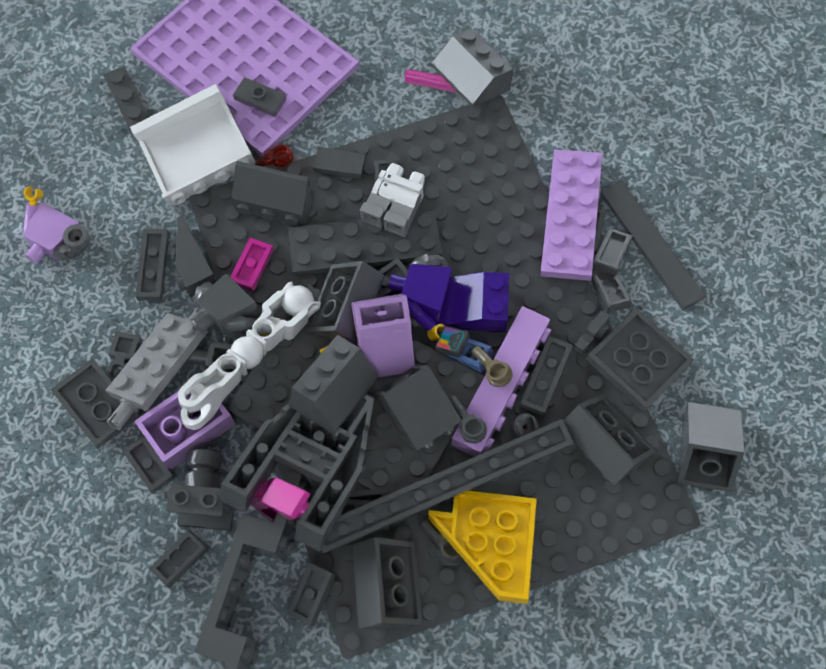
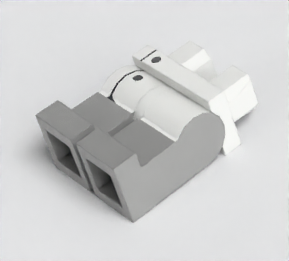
M391 163L386 171L381 170L370 196L360 208V216L362 222L381 229L384 225L386 231L405 238L419 204L424 197L423 186L425 176L415 171L412 172L409 180L402 178L404 168Z

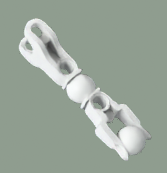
M292 281L288 282L281 291H277L262 304V314L253 324L252 330L249 329L246 332V336L235 340L231 349L226 351V354L220 356L204 372L192 376L180 388L178 401L183 407L181 410V420L185 427L192 430L202 428L216 414L225 397L239 384L241 376H246L247 369H253L258 366L263 356L267 354V351L272 350L284 339H293L308 323V318L318 311L321 305L320 301H314L313 295L308 288L301 285L293 286ZM283 306L286 313L293 316L290 321L274 318L273 315ZM261 334H268L269 336L262 337V336H260V335H261ZM226 369H233L234 371H232V372H225L224 370H226ZM192 393L190 399L187 400L185 397ZM201 411V416L198 419L191 420L188 418L192 412Z

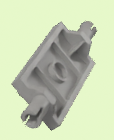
M196 308L188 319L167 313L108 386L106 392L120 402L117 409L106 420L112 428L121 431L133 413H137L140 409L147 411L206 336L208 330L200 333L192 322L201 315L199 308Z

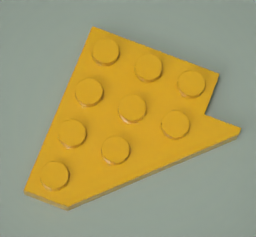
M466 491L454 497L452 513L429 510L428 519L499 601L528 604L537 499Z

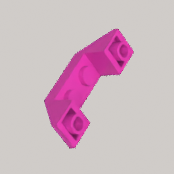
M275 477L265 482L251 505L270 522L275 521L277 513L288 520H292L297 516L300 518L309 506L307 499L310 494Z

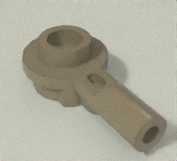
M476 346L472 350V354L486 367V378L489 384L494 387H503L511 381L513 371L508 364L497 359L492 360L480 346Z

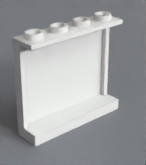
M216 84L130 127L133 135L139 141L161 188L162 197L169 206L182 204L190 196L201 194L210 186L227 181L230 176L234 175L237 161L256 164Z

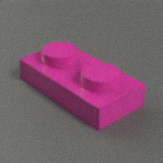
M249 238L231 275V278L241 288L254 292L274 251L273 245Z

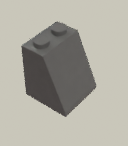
M416 365L373 393L409 446L414 450L421 449V451L430 448L435 444V438L442 434L443 436L451 434L457 429L456 425L462 421L429 366Z
M688 402L682 423L677 482L732 492L745 453L741 410Z

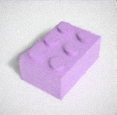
M179 391L134 422L169 471H171L186 460L188 451L202 449L235 425L231 415L222 403L216 414L198 430L189 429L182 423L181 410L183 407L178 401ZM192 393L188 394L185 398L189 400ZM201 411L192 412L188 418L191 420L198 419L201 416Z

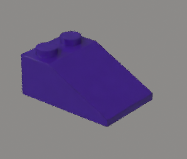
M480 272L450 277L439 322L435 321V325L443 324L460 330L506 332L509 273Z

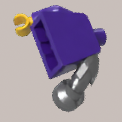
M424 254L415 258L410 264L407 277L392 274L388 289L400 291L402 294L407 295L410 316L427 331L430 340L438 341L440 336L437 334V331L442 333L445 325H435V321L439 322L452 268L448 267L447 261L442 256H428Z

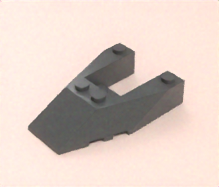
M365 395L334 434L287 404L278 415L271 420L267 419L261 425L222 482L220 501L246 513L278 462L321 483L307 510L297 522L295 533L296 540L320 552L362 473L374 398Z

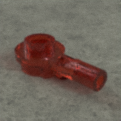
M280 144L270 149L268 154L255 159L256 164L254 165L265 167L273 164L276 167H284L292 162L294 154L288 146Z

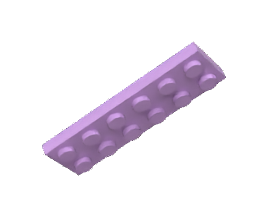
M554 149L541 277L587 281L592 279L602 153Z

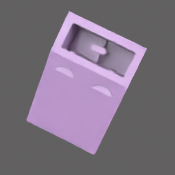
M399 294L351 302L358 347L369 361L378 378L403 374L413 368L415 363L407 295Z

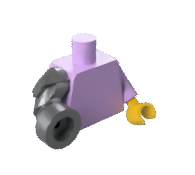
M33 186L26 187L24 189V197L30 201L26 203L23 236L32 247L25 257L35 264H38L45 254L55 260H70L78 257L77 254L83 251L90 243L91 238L87 229L76 220L41 202L38 204L37 201L41 200L44 196L43 191L36 189L33 196Z

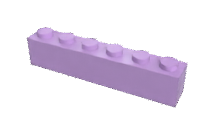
M524 306L521 307L494 360L502 361L511 367L513 371L511 381L503 387H494L489 384L485 375L466 410L469 415L474 414L475 417L485 422L487 434L481 442H466L460 434V422L452 437L453 447L473 457L491 450L495 441L492 439L495 430L500 432L506 420V417L503 415L507 407L512 409L518 397L515 394L518 386L523 387L529 376V372H526L530 364L535 365L541 352L537 350L540 343H546L548 336L551 334L552 330L548 328L549 318Z

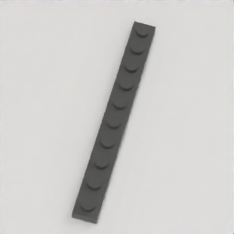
M563 419L340 515L321 549L323 554L573 445L574 443Z

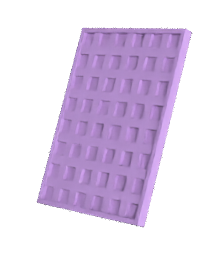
M184 0L130 48L133 55L187 98L216 84L246 144L263 158L360 67L357 59L278 0ZM244 77L286 94V100L276 117L234 100L233 94Z

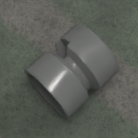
M205 449L188 451L186 454V469L190 472L185 474L184 485L219 488L220 476L216 472L221 467V454Z

